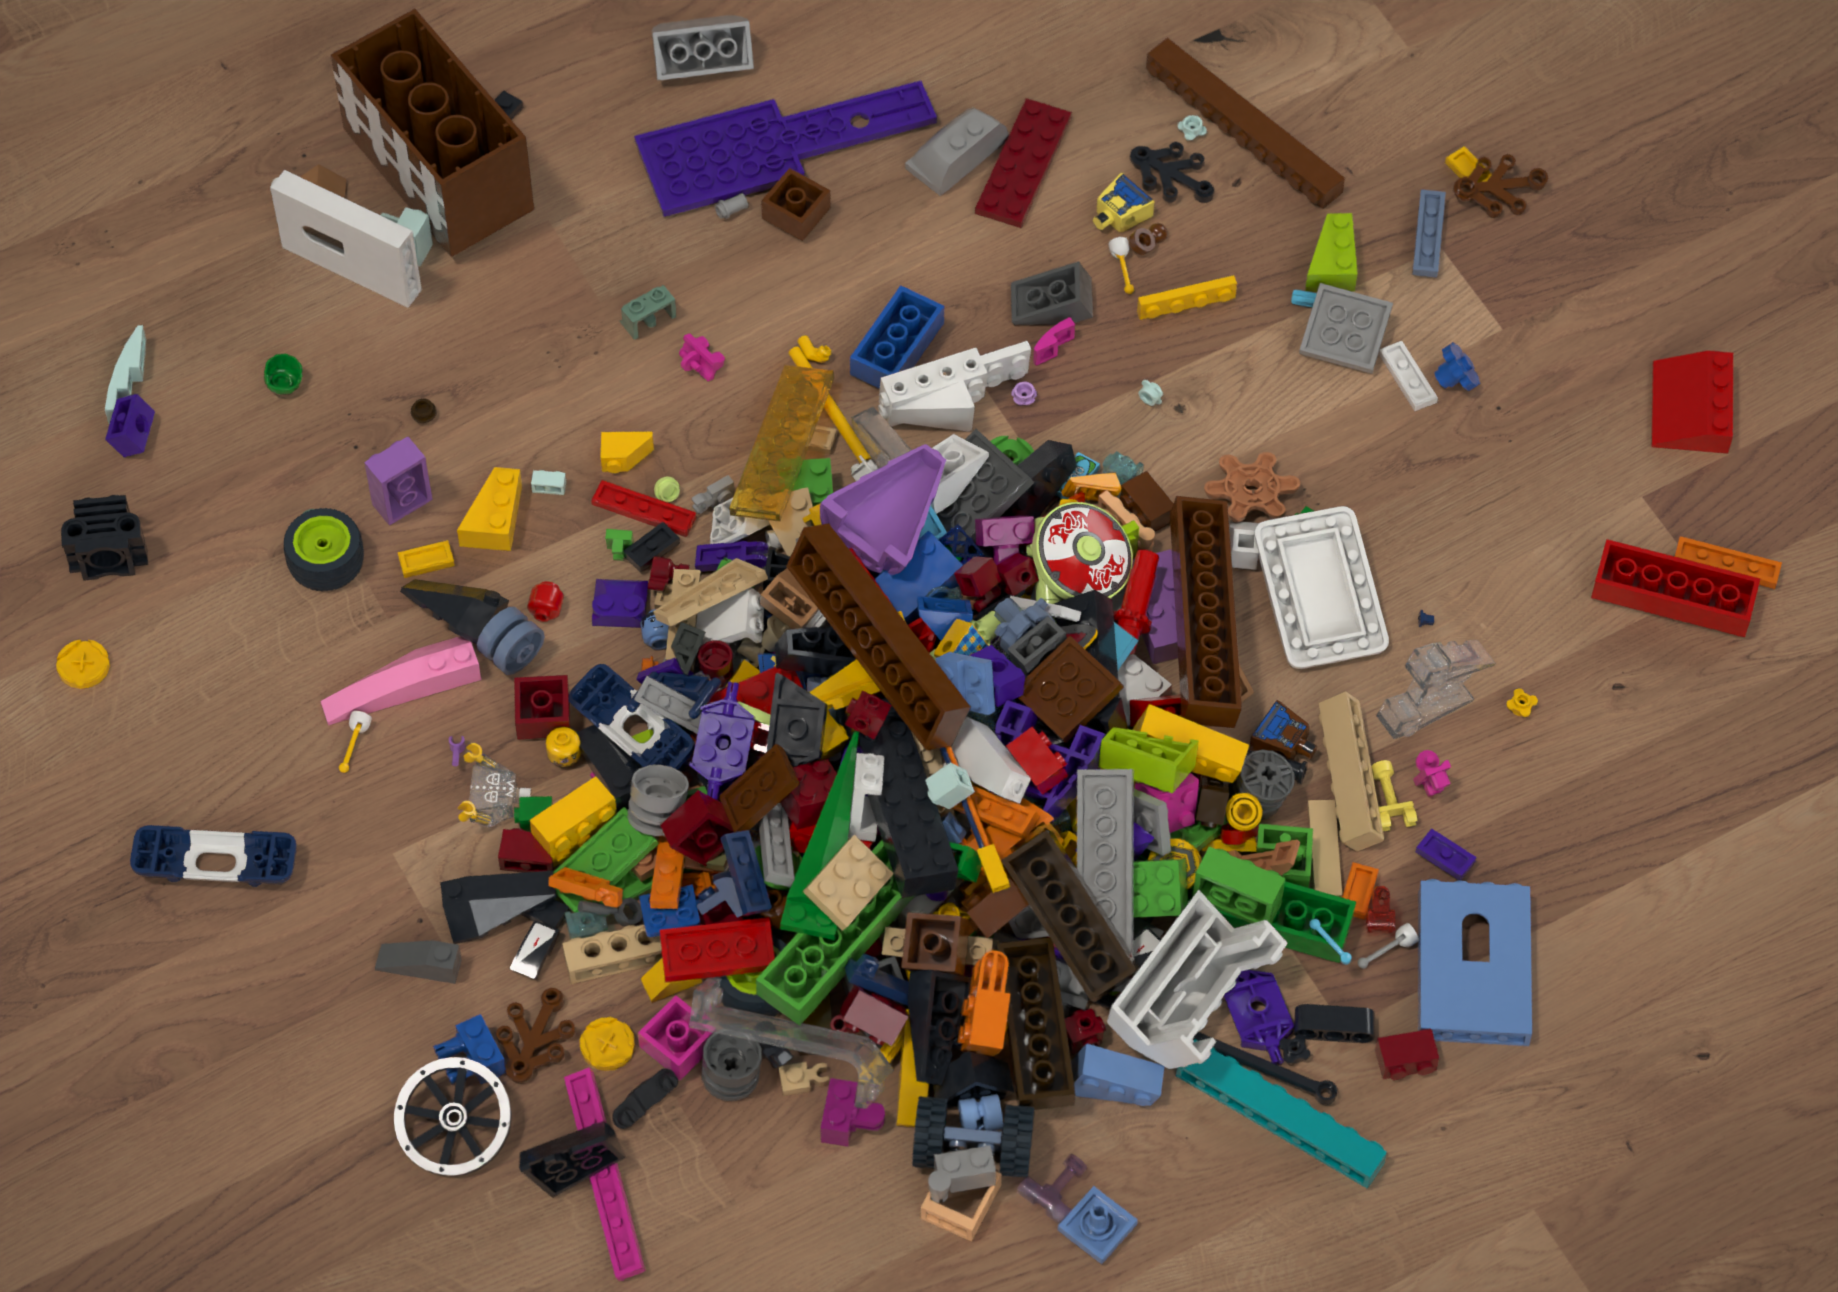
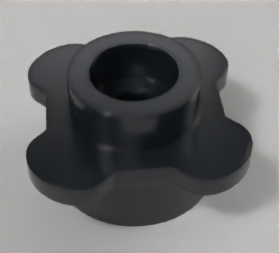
M1296 1035L1292 1039L1283 1038L1280 1040L1279 1047L1283 1049L1284 1061L1286 1063H1299L1310 1057V1051L1305 1046L1306 1039L1304 1036ZM1296 1047L1297 1051H1293L1292 1048Z

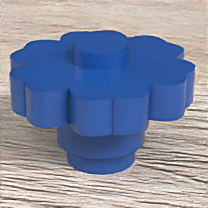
M1452 342L1442 349L1443 357L1446 361L1439 365L1438 370L1434 372L1439 384L1446 389L1449 386L1454 387L1461 383L1462 387L1468 391L1477 387L1480 384L1479 376L1474 370L1471 359L1463 353L1461 348Z

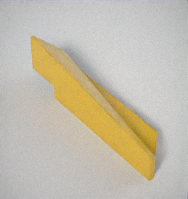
M856 659L809 693L828 704L827 710L833 707L836 710L848 706L852 698L857 700L862 690L869 694H874L880 691V689Z

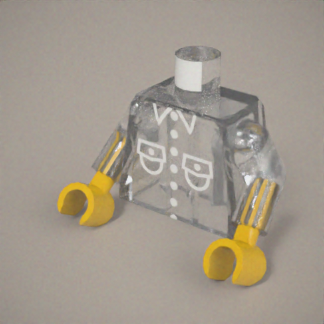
M471 743L466 748L472 753L467 752L464 755V760L468 763L477 761V765H473L469 801H463L458 806L459 810H463L458 817L462 822H466L470 818V822L493 827L507 819L513 818L515 804H519V797H532V789L517 787L516 773L511 772V770L486 754H482L480 745Z

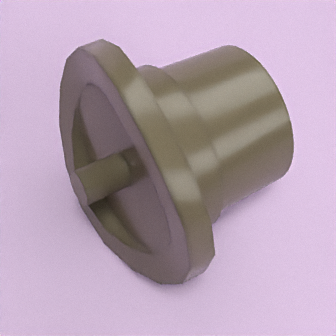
M772 615L767 620L768 627L762 633L761 641L763 647L769 652H775V643L786 630L791 629Z
M743 638L736 652L751 661L750 664L756 668L759 665L758 653H768L761 642L755 643L750 638Z

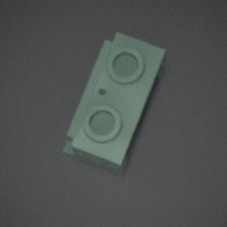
M664 285L658 286L625 304L621 308L622 320L619 322L631 337L636 340L639 338L637 322L643 320L648 327H655L656 317L653 314L663 308L672 319L677 317L675 298Z

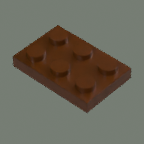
M775 744L719 796L734 833L750 830L799 785L786 752L780 745Z

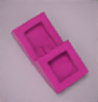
M1070 317L1052 327L1037 342L1034 347L1033 356L1035 366L1058 356V346L1074 339L1075 323Z

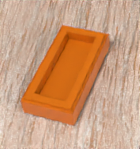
M1353 862L1342 898L1356 901L1354 917L1365 920L1379 869Z

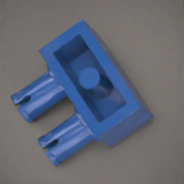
M481 1014L455 1025L457 1032L455 1037L433 1046L438 1060L450 1058L463 1052L466 1054L467 1059L484 1065L497 1077L506 1074L504 1058ZM458 1069L445 1070L451 1085L456 1083ZM467 1070L466 1078L475 1075L481 1085L488 1082L479 1074Z

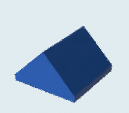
M917 596L919 616L941 641L956 619L970 622L973 619L970 600Z

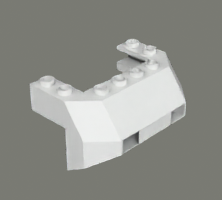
M1198 890L1114 1002L1107 1023L1129 1047L1168 1069L1186 1067L1194 1063H1203L1211 1055L1210 1050L1216 1041L1213 1038L1193 1042L1192 1038L1206 1026L1208 1016L1222 1004L1221 999L1224 994L1236 985L1235 979L1241 971L1252 968L1257 969L1267 964H1275L1282 957V950L1288 943L1267 920L1234 929Z

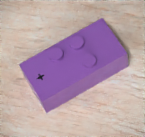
M1171 549L1156 553L1160 558L1146 614L1148 619L1152 621L1151 630L1148 633L1142 634L1153 664L1178 658Z

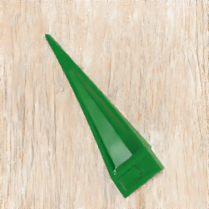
M857 731L854 732L787 895L780 924L783 930L835 940L838 926L803 891L848 841L858 745Z

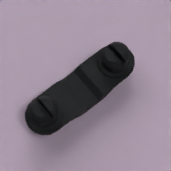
M667 1068L661 1069L651 1078L640 1083L613 1111L612 1120L614 1125L621 1129L631 1127L650 1107L663 1099L674 1087H677L678 1078L675 1073Z

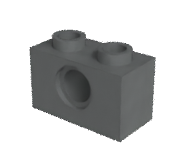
M1047 616L1007 649L1011 663L1020 668L1026 678L1067 639L1065 631Z

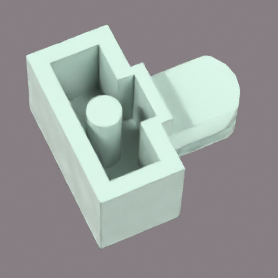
M405 207L400 218L381 213V216L413 231L417 263L420 267L433 245L429 216L420 210H413Z

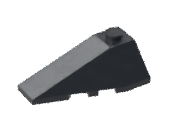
M418 579L407 583L401 587L400 591L419 607L432 610V617L436 620L443 619L449 623L448 629L453 633L477 644L478 638L487 623L500 611L506 609L509 603L508 599L493 590Z

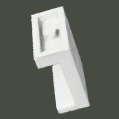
M750 587L697 613L696 628L706 632L700 648L706 642L712 640L728 644L743 638H750L755 643L761 642L764 628V607L760 605L761 594Z
M857 753L848 839L855 835L859 840L876 841L877 822L869 798L865 794L881 795L884 756Z

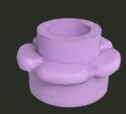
M1020 382L1012 390V396L1016 404L1030 405L1035 401L1034 398L1037 396V392L1031 383Z

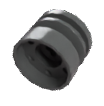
M1259 750L1252 752L1245 757L1240 774L1233 783H1229V800L1239 793L1251 794L1258 799L1262 806L1261 820L1269 819L1277 813L1294 786V772L1291 765L1283 756L1274 751Z
M724 1028L713 1033L707 1039L703 1048L702 1082L706 1090L714 1097L724 1101H737L746 1098L755 1090L759 1082L761 1067V1047L758 1040L750 1032L740 1028Z

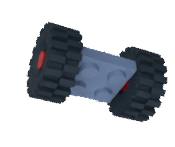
M919 1096L915 1121L912 1167L934 1169V1155L943 1154L944 1143L945 1147L950 1148L952 1152L991 1146L993 1156H995V1152L1001 1153L1000 1173L1002 1176L1028 1178L1034 1107L1006 1105L1002 1134V1132L946 1127L947 1099Z

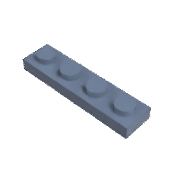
M1421 189L1412 275L1435 278L1438 276L1446 192Z

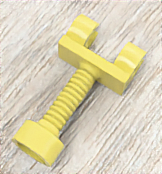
M1388 760L1374 763L1371 766L1373 778L1380 780L1387 806L1379 807L1383 831L1390 830V817L1403 815L1406 827L1415 826L1417 815L1413 802L1397 803L1390 779L1394 774L1392 763Z

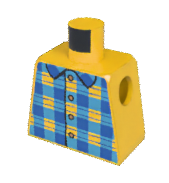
M956 619L935 649L934 656L937 658L948 652L969 656L989 645L972 623Z

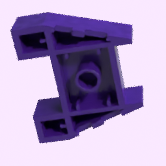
M1006 700L996 723L995 734L1006 747L1029 728H1035L1038 718L1031 708ZM1080 725L1070 749L1055 744L1048 747L1053 754L1058 751L1067 763L1064 769L1069 776L1044 795L1040 793L1030 780L1024 796L1046 803L1043 810L1054 818L1050 823L1053 824L1076 798L1077 770L1101 769L1098 765L1101 742L1106 736L1105 733Z

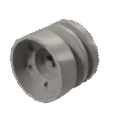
M649 765L637 770L631 782V798L627 813L629 824L644 834L665 836L660 825L686 802L689 787L687 777L680 771L663 765Z

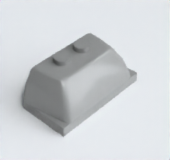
M726 15L661 23L652 29L657 80L754 69L749 20L744 17Z
M974 107L969 108L933 135L913 157L905 162V169L941 196L1006 142L1009 136L1007 128L994 117Z

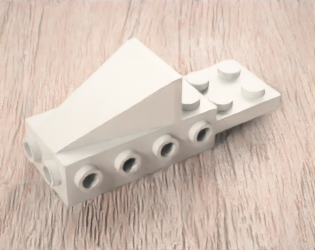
M1028 341L981 356L977 348H973L882 377L880 379L879 414L883 420H887L889 427L905 423L966 432L971 431L975 409L974 403L985 396V388L987 386L995 387L1002 381L1009 379H1020L1028 373L1031 354Z

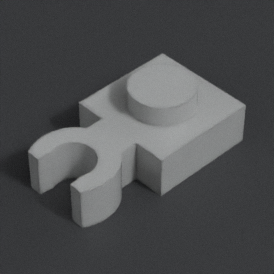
M727 475L708 486L705 493H699L692 497L694 502L692 508L695 512L701 514L709 506L714 508L735 496L733 480Z

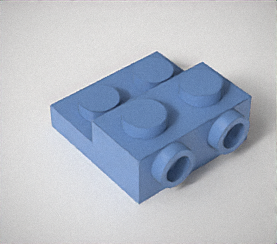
M948 652L936 658L937 664L971 706L969 711L986 715L995 712L992 660Z

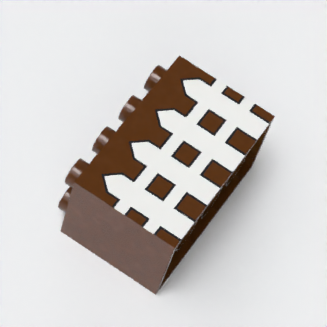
M416 9L405 13L331 54L343 129L409 208L420 210L429 216L431 234L451 257L535 210L526 136Z

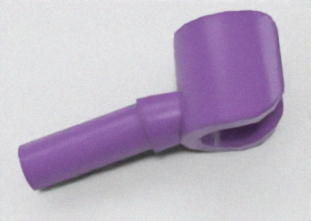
M450 736L448 739L450 750L453 752L452 765L455 767L459 765V754L466 747L464 736H461L462 741L459 744L453 743V736Z

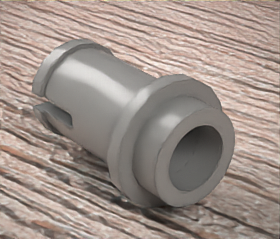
M739 194L726 201L720 200L715 205L716 213L720 219H728L731 214L748 208V202L744 194Z

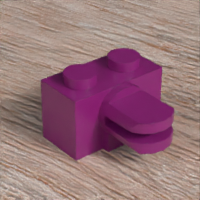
M1011 516L975 519L976 545L992 546L994 562L998 565L1012 555L1020 554L1019 544L1033 542L1034 518L1033 516Z
M830 1078L820 1128L821 1143L849 1147L851 1131L856 1132V1128L878 1131L883 1127L885 1123V1109L882 1104L858 1100V1082Z

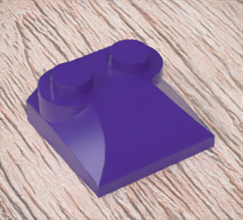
M596 579L594 600L592 602V626L641 628V619L646 615L648 581Z

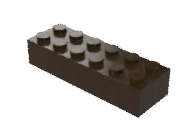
M1044 831L1001 860L1090 1001H1098L1135 976L1140 969L1138 963L1052 831Z
M1051 938L997 943V951L1002 952L1008 959L1005 993H1010L1006 1026L1017 1105L1034 1107V1110L1074 1106L1075 1087L1054 943Z

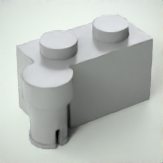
M991 1146L934 1155L935 1172L929 1176L928 1188L931 1199L936 1203H940L941 1198L942 1203L948 1199L949 1190L950 1193L995 1185L996 1170Z

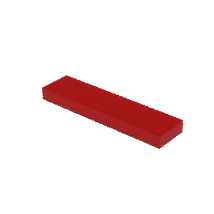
M601 480L591 499V503L594 506L654 527L664 522L675 534L687 537L697 518L694 511Z

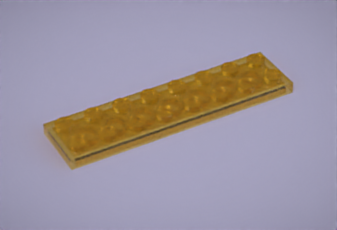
M784 365L729 507L730 516L781 522L834 381L833 370Z

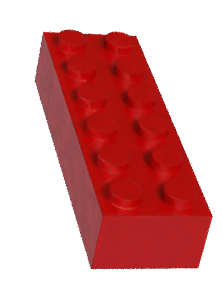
M1606 539L1591 598L1745 638L1761 578Z

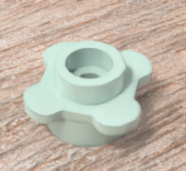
M1195 115L1187 116L1178 123V129L1183 131L1186 140H1193L1195 137L1203 136L1207 132V128L1202 126L1201 118Z
M1143 380V387L1138 392L1141 400L1150 406H1153L1155 403L1160 405L1162 403L1161 396L1163 395L1161 388L1154 382L1150 383L1148 380Z

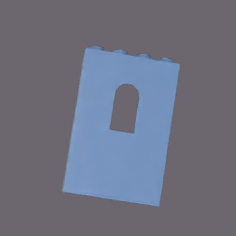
M1437 879L1421 881L1418 891V1031L1432 1029L1435 1041L1529 1046L1532 1037L1530 886H1522L1517 883L1495 885L1492 882L1476 884L1461 880L1455 882H1441ZM1470 914L1482 915L1489 923V962L1462 961V921Z

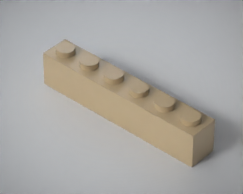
M1345 691L1319 703V721L1323 726V744L1328 754L1327 767L1332 777L1331 790L1337 805L1335 813L1341 828L1339 836L1344 845L1358 852L1385 840L1360 701Z

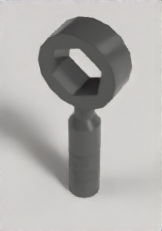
M632 898L622 900L623 903L618 907L586 901L578 903L579 912L601 915L614 914L616 921L624 927L635 925L642 918L641 905ZM624 906H629L634 913L632 919H627L623 913Z

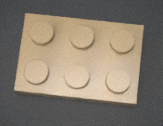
M853 835L803 892L843 931L894 873Z

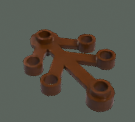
M1505 154L1501 157L1499 166L1490 178L1485 182H1477L1482 174L1489 172L1492 166L1489 158L1481 157L1478 159L1475 169L1469 177H1462L1455 182L1453 192L1462 201L1473 200L1486 208V213L1491 218L1499 217L1503 207L1500 202L1491 201L1481 194L1482 192L1491 193L1508 204L1513 214L1521 215L1526 208V202L1522 198H1516L1507 192L1506 189L1530 187L1533 190H1541L1546 186L1548 174L1541 168H1534L1530 171L1529 176L1501 179L1507 171L1513 169L1516 162L1514 156ZM1504 160L1510 161L1511 165H1506ZM1480 163L1486 164L1487 168L1481 167ZM1533 179L1539 180L1540 183L1534 182ZM1461 188H1466L1469 192H1464ZM1519 204L1522 208L1518 209L1514 205ZM1491 207H1496L1498 211H1492Z
M548 988L542 993V1007L531 1031L524 1018L523 1006L518 1002H514L507 1007L508 1018L514 1022L524 1044L519 1055L512 1041V1029L508 1026H501L497 1029V1041L503 1045L509 1058L505 1070L510 1080L523 1083L532 1076L534 1069L551 1062L557 1063L563 1060L565 1055L563 1046L558 1043H551L563 1038H572L575 1034L574 1023L570 1020H563L559 1023L558 1028L542 1034L552 1012H557L563 1007V995L559 989ZM550 995L557 996L554 1000L547 999ZM514 1009L520 1010V1013L517 1015L511 1014V1011ZM564 1027L571 1028L569 1032L562 1031ZM505 1032L510 1034L507 1038L500 1037ZM551 1044L546 1053L532 1057L536 1049ZM554 1050H559L561 1052L557 1056H553L551 1054ZM518 1065L524 1066L520 1071L514 1069Z

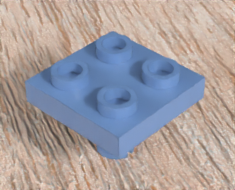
M1093 1186L1058 1225V1231L1102 1264L1135 1228L1138 1220Z

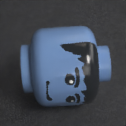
M651 610L641 619L642 639L652 649H666L669 626L657 621L654 610Z

